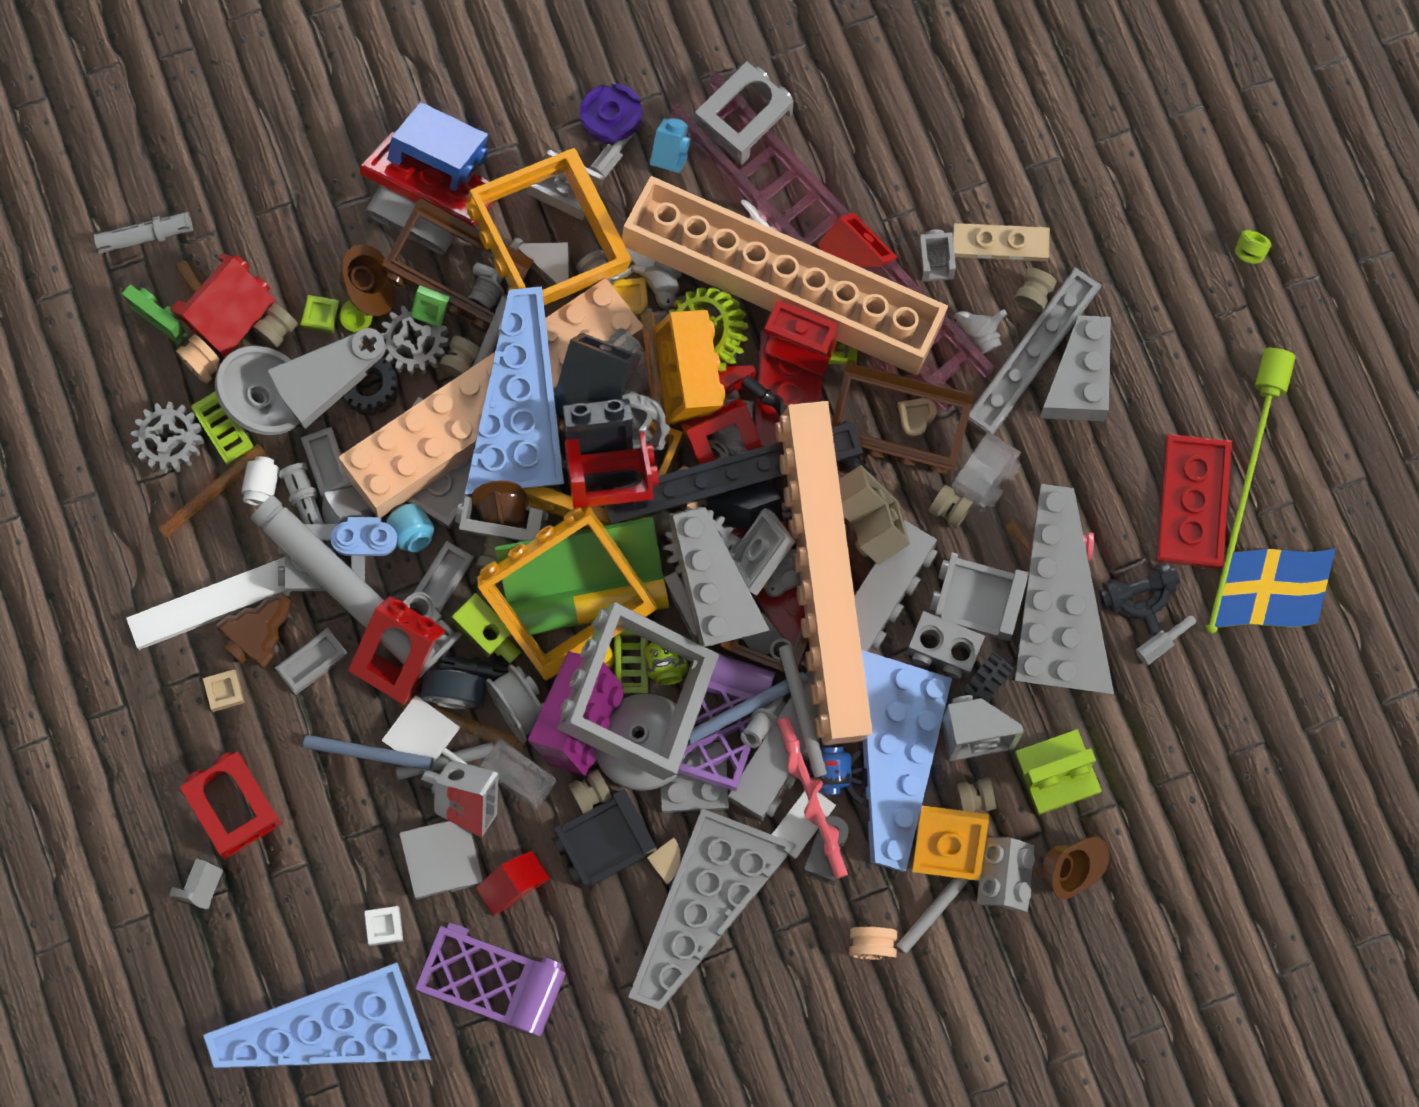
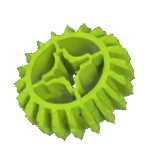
M703 287L697 288L696 293L692 291L686 292V301L677 299L676 302L679 308L677 310H668L669 313L705 310L710 307H716L720 311V316L711 317L709 315V320L713 322L715 328L713 345L714 351L718 353L720 359L718 371H726V362L730 364L736 363L734 358L735 352L739 354L744 353L743 349L739 347L741 341H748L747 336L742 335V331L749 328L748 324L742 321L747 314L739 309L741 305L739 301L733 299L729 293L725 291L720 292L719 289L713 287L708 290Z

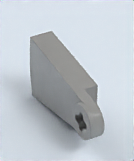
M365 328L351 336L269 369L268 372L285 405L305 429L367 376L365 371L382 358L386 346L382 335L377 330ZM368 339L370 342L376 340L377 342L374 344L375 350L373 352H369L367 349L361 351L360 349L364 347L362 341Z

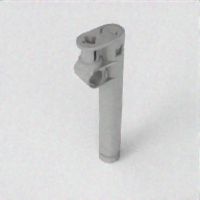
M274 495L269 497L253 513L250 519L259 528L261 527L269 538L366 629L375 608L384 600L286 507L284 508ZM416 592L408 596L403 602L408 608L412 606L417 607L422 612V616L431 618L438 626L446 630L444 635L434 643L419 676L420 679L459 640L463 633L460 630L454 632L441 620L442 615L434 608V602L430 596L422 592ZM390 627L383 633L380 643L404 665L411 649L410 638L402 629Z

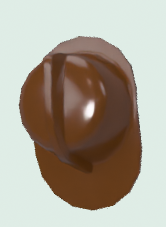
M360 244L352 246L344 254L340 273L342 289L359 311L371 316L385 315L393 308L396 301L393 284L384 278L386 274L381 272L386 259L374 247Z
M504 480L491 481L480 485L472 492V502L479 513L481 521L517 528L524 525L526 507H528L529 501L524 489L519 484Z
M1093 836L1073 845H1056L1047 852L1043 864L1036 868V873L1043 877L1044 881L1052 887L1053 893L1058 899H1069L1095 884L1103 876L1109 863L1110 852L1107 843L1103 839Z

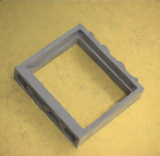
M614 602L608 607L600 609L597 618L592 622V627L595 630L592 638L586 641L581 651V657L584 659L581 667L574 672L571 678L570 687H572L569 699L567 698L560 707L562 711L560 715L561 720L557 729L661 780H665L676 775L719 654ZM617 625L692 662L659 754L583 718Z

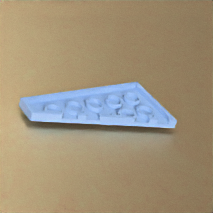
M542 286L508 291L465 495L472 494L475 488L491 481H511L519 484L523 489L564 484Z
M861 650L873 733L863 740L864 768H867L868 779L866 799H869L870 821L868 822L870 862L904 872L907 868L952 678Z
M398 963L203 1035L214 1068L432 1060Z

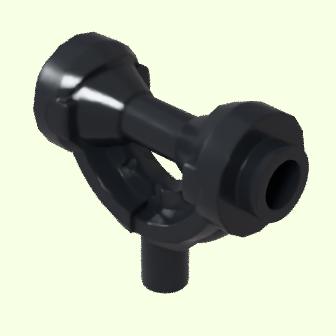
M1166 561L1157 563L1152 568L1153 571L1145 579L1130 584L1120 583L1118 580L1113 579L1103 582V589L1099 590V597L1105 609L1110 608L1113 613L1121 612L1131 618L1139 619L1143 617L1148 634L1161 631L1155 613L1162 611L1169 600L1170 594L1177 591L1176 585L1180 584L1177 569L1174 565L1169 566ZM1150 590L1154 591L1152 597L1145 602L1137 603L1130 600L1138 594Z

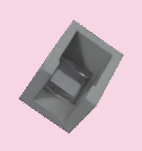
M930 230L920 235L919 253L922 282L954 279L956 264L952 232L944 233L943 230Z

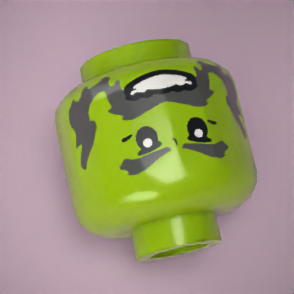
M653 642L649 643L643 650L647 675L650 679L656 680L658 685L678 683L683 680L682 676L689 670L687 659Z

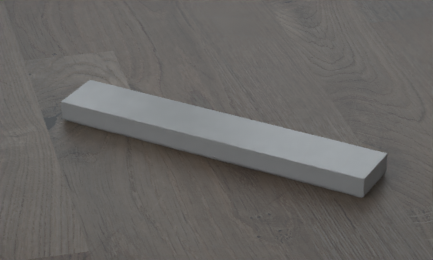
M1076 267L1073 269L971 408L968 418L969 424L992 438L1076 323L1078 315L1081 316L1100 290L1101 284Z

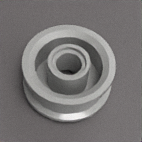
M510 665L508 666V673L495 681L487 679L485 683L492 700L515 736L522 743H525L527 741L526 736L532 732L544 703L540 704L536 697L540 692L530 676L526 677L519 666L514 667Z

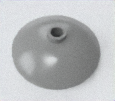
M262 346L243 347L230 353L221 363L215 377L216 395L225 413L241 427L258 434L277 435L295 428L300 422L285 405L268 372L269 369L291 361V359L274 349Z
M656 694L629 696L622 699L620 705L615 708L610 718L609 731L659 754L677 704ZM637 731H645L642 738H634V734ZM597 749L596 759L602 771L614 783L627 789L637 791L656 789L671 782L680 774L677 773L670 778L661 780ZM692 751L684 755L682 764L687 765Z

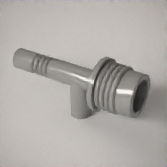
M515 238L509 247L518 251V247L524 242L519 238ZM476 263L473 267V274L479 277L476 279V284L471 290L468 299L490 311L499 299L502 298V295H505L503 288L500 286L504 277L501 278L495 268Z

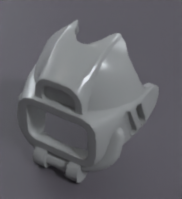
M626 390L621 399L630 400L633 416V449L640 448L639 432L644 431L646 445L652 444L653 450H662L665 445V436L668 435L670 427L665 424V414L661 405L651 398ZM654 419L657 421V427L652 436L650 426Z

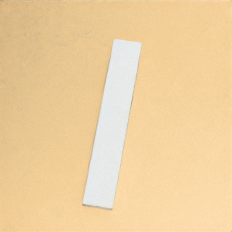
M285 557L127 617L126 619L137 648L141 650L224 618L228 614L232 615L242 611L244 608L258 605L269 597L280 593L285 594V586H278V566H285ZM290 557V560H291V563L293 564V566H294L296 569H298L299 571L305 572V571Z

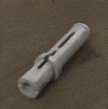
M189 212L164 218L156 216L152 217V221L94 234L96 248H99L98 253L102 254L157 239L161 242L165 241L166 237L192 232L193 225Z

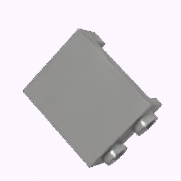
M952 552L950 561L943 560L938 579L944 580L941 592L934 591L930 610L936 611L935 616L977 633L1010 642L1029 572L1016 569L1015 574L959 559L958 554Z

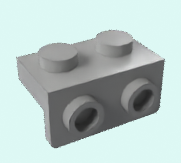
M547 150V152L544 154L543 160L555 156L558 153L552 150ZM585 167L600 196L604 176ZM564 173L527 187L526 194L582 221L586 217Z
M986 838L978 888V904L983 906H999L1016 912H1028L1031 897L1032 867L1035 861V845L1014 838Z

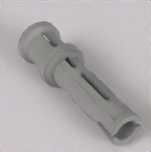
M296 463L282 469L278 473L279 477L285 480L290 493L289 502L294 507H297L303 524H325L315 501L317 498L316 488L311 487L305 472L308 469L306 463ZM322 541L337 555V552L332 547L331 541Z

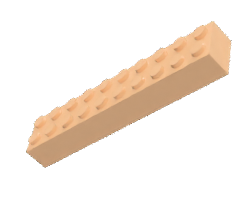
M650 176L623 227L622 241L626 248L771 312L776 301L779 300L838 324L837 341L918 376L939 332L948 305L653 176Z
M604 278L545 318L554 395L570 339L583 332L625 350H630L643 341L644 326L607 278ZM495 352L338 457L341 470L376 517L382 518L473 456Z
M828 401L788 405L780 416V422H776L775 430L777 441L783 442L784 455H780V469L782 475L787 474L788 487L784 488V500L786 507H791L793 519L788 521V531L795 540L797 552L792 555L793 568L795 573L800 572L801 585L797 586L798 604L804 605L805 618L801 619V630L803 638H808L810 651L805 653L807 671H813L814 684L810 685V698L812 705L817 704L819 718H814V728L817 738L822 740V746L859 742L873 733Z

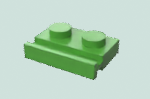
M130 284L122 293L134 312L179 346L188 337L180 320L170 311L171 308L167 306L165 309H162L155 303L157 301L156 297L142 287L139 291Z

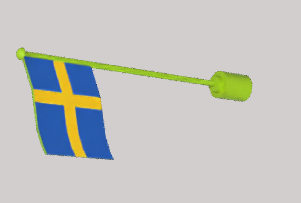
M1265 348L1263 350L1255 388L1260 391L1262 397H1265L1210 622L1209 625H1205L1206 631L1211 634L1217 632L1219 627L1250 624L1292 628L1318 623L1336 548L1316 552L1276 549L1234 552L1271 400L1279 399V396L1287 394L1296 358L1293 353L1279 348Z

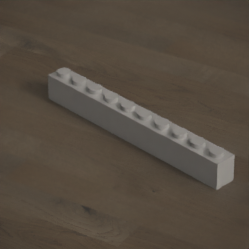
M905 520L904 523L910 545L881 564L875 563L854 596L861 650L867 652L871 648L876 651L878 650L887 635L883 632L888 621L895 623L904 608L900 604L906 593L912 596L921 581L917 577L923 566L928 569L938 554L934 550L937 539ZM807 671L805 675L808 683L803 685L814 725V718H819L817 704L812 705L810 698V685L814 684L813 671ZM791 696L776 721L785 717L790 718L796 737L800 740L802 758L808 761V753ZM776 724L772 731L768 732L745 768L737 791L732 790L728 795L729 802L763 822L766 815L771 818L773 817L782 802L778 798L784 787L790 789L797 779L788 770L787 761L789 753L785 750V743L778 724Z

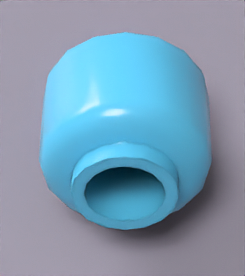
M401 504L391 511L386 521L396 531V546L400 550L419 552L425 549L432 540L434 525L419 504Z

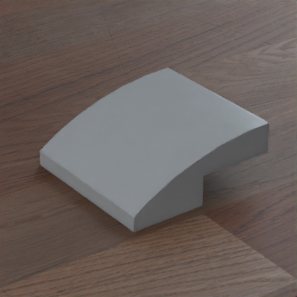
M448 821L399 833L416 899L447 891H458L483 882L473 836L468 830Z

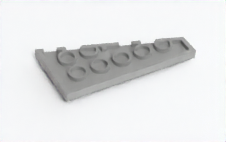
M1040 484L1014 681L1114 694L1075 490L1069 487Z
M702 808L628 998L661 1011L786 859L796 844Z

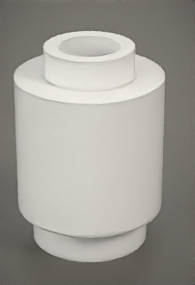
M256 456L254 461L247 462L241 493L244 494L243 501L245 503L261 506L269 497L274 495L279 467L274 465L273 459Z

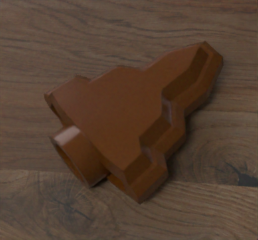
M283 593L265 599L256 609L244 608L236 616L228 614L216 625V628L228 639L223 645L224 649L241 664L249 658L258 664L259 667L265 669L274 657L272 649L279 640L278 628L287 618L291 600Z

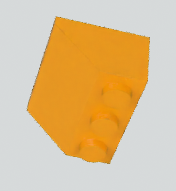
M708 310L670 312L651 331L662 407L665 414V424L674 425L711 415L723 406L725 389L723 384L719 382L718 370L720 368V359L718 353L714 351L713 339L715 328L713 322L709 320Z

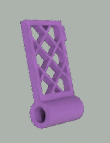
M718 653L719 656L706 691L720 695L725 705L709 711L703 699L700 709L703 710L704 714L697 716L694 726L707 719L710 720L714 716L771 688L776 671ZM751 717L744 721L739 719L735 721L736 724L722 731L718 730L715 734L689 746L687 744L684 755L698 749L705 763L697 767H691L682 764L681 761L677 773L737 791L751 747L743 745L735 750H731L724 736L740 730L742 734L746 729L745 727L751 722ZM719 739L726 754L710 760L703 746ZM741 754L738 762L735 756ZM730 759L736 770L733 780L719 776L714 766Z
M449 922L447 928L440 926L415 990L507 1024L531 1035L541 1037L565 976V972L560 970L562 964L543 957L541 962L534 961L467 936L469 929ZM445 937L458 940L463 953L445 960L441 951ZM464 943L474 947L467 950ZM480 950L488 951L494 964L476 972L469 955ZM495 954L506 959L498 962ZM437 957H439L441 963L435 965ZM465 958L472 974L454 982L448 965ZM512 961L524 965L520 978L507 984L500 967ZM444 968L450 985L439 990L427 987L426 985L431 973ZM496 969L503 986L485 994L479 977ZM475 980L481 996L469 1002L462 1000L457 987ZM516 986L514 994L512 996L510 988ZM453 990L455 997L445 993ZM506 991L510 1001L505 1016L493 1012L488 1001L489 998ZM484 1001V1004L487 1009L477 1006L476 1004Z

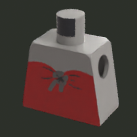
M453 760L448 762L441 774L426 770L420 781V789L434 794V811L437 815L479 837H483L497 816L499 773Z

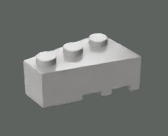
M1078 315L1040 418L1105 421L1109 411L1111 317Z

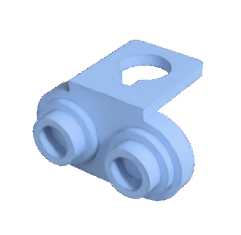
M348 517V522H342L332 530L331 544L337 553L345 556H385L395 549L397 534L391 525L381 522V517Z

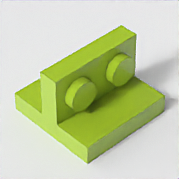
M1078 729L1017 750L1014 753L1038 815L1102 792L1092 767L1096 762L1095 756L1091 748L1085 749Z

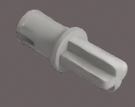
M783 696L756 709L752 713L751 722L741 734V739L745 745L757 748L768 731H772L776 727V719L786 705L783 701Z

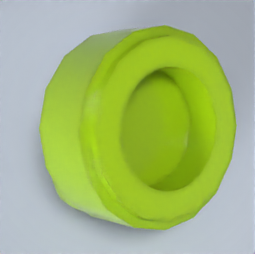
M1245 230L1241 233L1237 242L1235 254L1245 263L1258 264L1267 255L1271 242L1267 237L1258 232ZM1244 251H1246V252H1248V253H1250V254H1252V255H1255V256L1247 255L1246 253H1244Z
M351 300L344 303L340 311L341 324L351 332H358L368 328L373 316L359 311L352 304Z

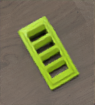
M215 391L193 404L191 409L226 465H229L255 448L242 427L234 422L222 407L204 417L205 414L221 406ZM222 417H228L227 420L215 426L214 428L210 427L212 423L216 422ZM230 428H235V431L219 440L217 436ZM241 438L243 442L227 452L225 451V446Z
M626 629L614 637L615 676L624 686L623 693H648L649 677L646 671L643 650L649 644V640L641 637V642H623V636H639ZM622 650H641V656H622ZM622 663H641V669H622ZM641 676V683H622V677Z

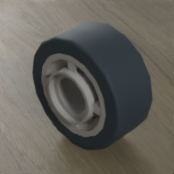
M454 670L426 671L423 677L421 699L445 708L478 709L484 704L485 679Z

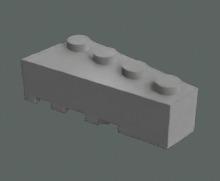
M697 507L669 514L668 518L699 644L707 647L769 631L706 507Z

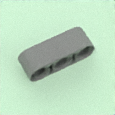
M380 185L365 212L373 220L400 234L416 203ZM418 217L407 238L438 254L445 255L455 236Z

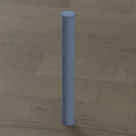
M803 671L799 672L803 686L808 683V679ZM787 679L693 728L688 742L691 745L754 712L756 709L790 693Z
M306 735L303 742V747L418 769L431 771L434 765L433 757Z

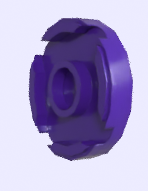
M611 84L612 86L607 87L601 85L587 93L580 104V121L583 129L591 138L601 142L615 143L625 140L634 134L642 123L643 110L639 97L632 89L621 84Z

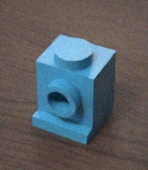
M663 119L656 131L649 165L677 173L681 172L687 161L688 155L686 154L690 145V138L686 137L688 125L684 121L679 119Z

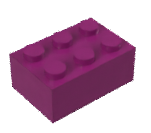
M568 651L528 741L550 766L585 776L588 768L596 760L597 748L557 729L561 720L560 715L562 711L560 707L567 698L569 699L572 687H570L571 678L574 672L581 667L584 659L581 657V654ZM604 661L583 718L609 730L610 718L615 708L620 705L623 699L624 686Z

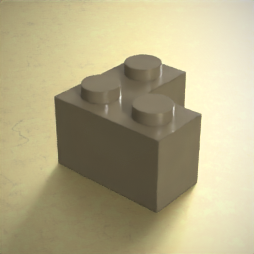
M862 465L839 479L843 516L849 521L851 527L856 532L857 539L855 540V545L864 557L869 556L879 565L910 545L898 500Z

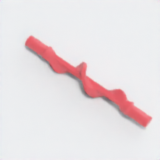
M782 718L777 721L785 743V750L789 753L787 767L790 774L802 782L809 800L804 809V814L810 822L819 827L825 843L824 855H827L835 879L847 876L848 872L840 854L841 847L837 843L839 831L836 827L827 824L817 798V793L822 787L823 782L820 778H810L800 752V740L796 737L790 718Z

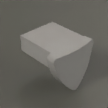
M354 486L323 493L322 515L325 524L348 522V517H372L374 515Z
M196 858L184 890L172 887L168 897L196 905L203 909H209L223 870Z

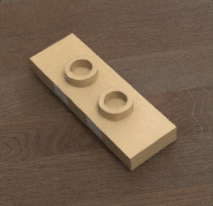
M954 223L955 257L1048 262L1050 228L960 223Z

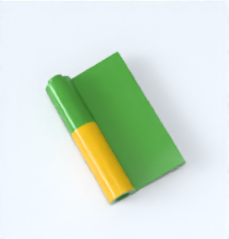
M653 517L604 526L655 599L657 610L669 608ZM591 528L574 532L502 579L507 602L531 635L592 623L597 618L600 609H604L614 602L622 605L637 595ZM533 540L495 547L498 563L506 559L509 551L517 545L524 543L526 546Z

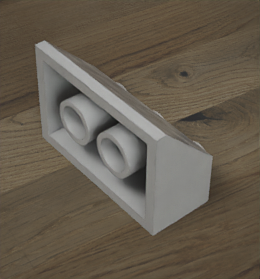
M971 695L954 698L952 700L953 704H948L941 726L949 762L1014 750L1024 732L1023 726L982 698L973 700Z

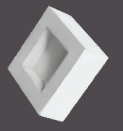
M398 906L365 911L368 945L373 946L403 941L400 908Z

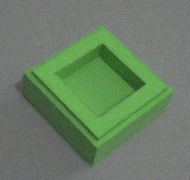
M419 286L410 317L441 328L450 296Z

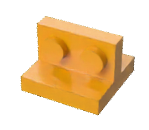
M921 805L916 827V846L912 872L980 881L989 814Z

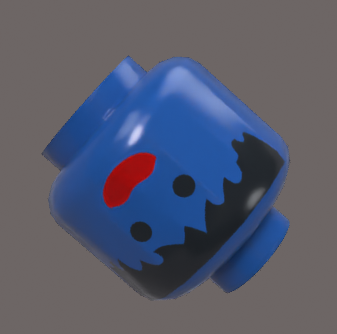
M820 746L827 775L816 777L820 778L823 782L820 794H840V788L850 785L852 780V757L849 753L843 751V746ZM808 758V774L810 778H814Z

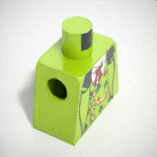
M476 593L452 616L450 623L458 631L460 630L463 636L485 657L489 658L495 653L508 666L521 653L508 639L512 634L503 621ZM491 629L497 634V638L490 641L483 636V631Z

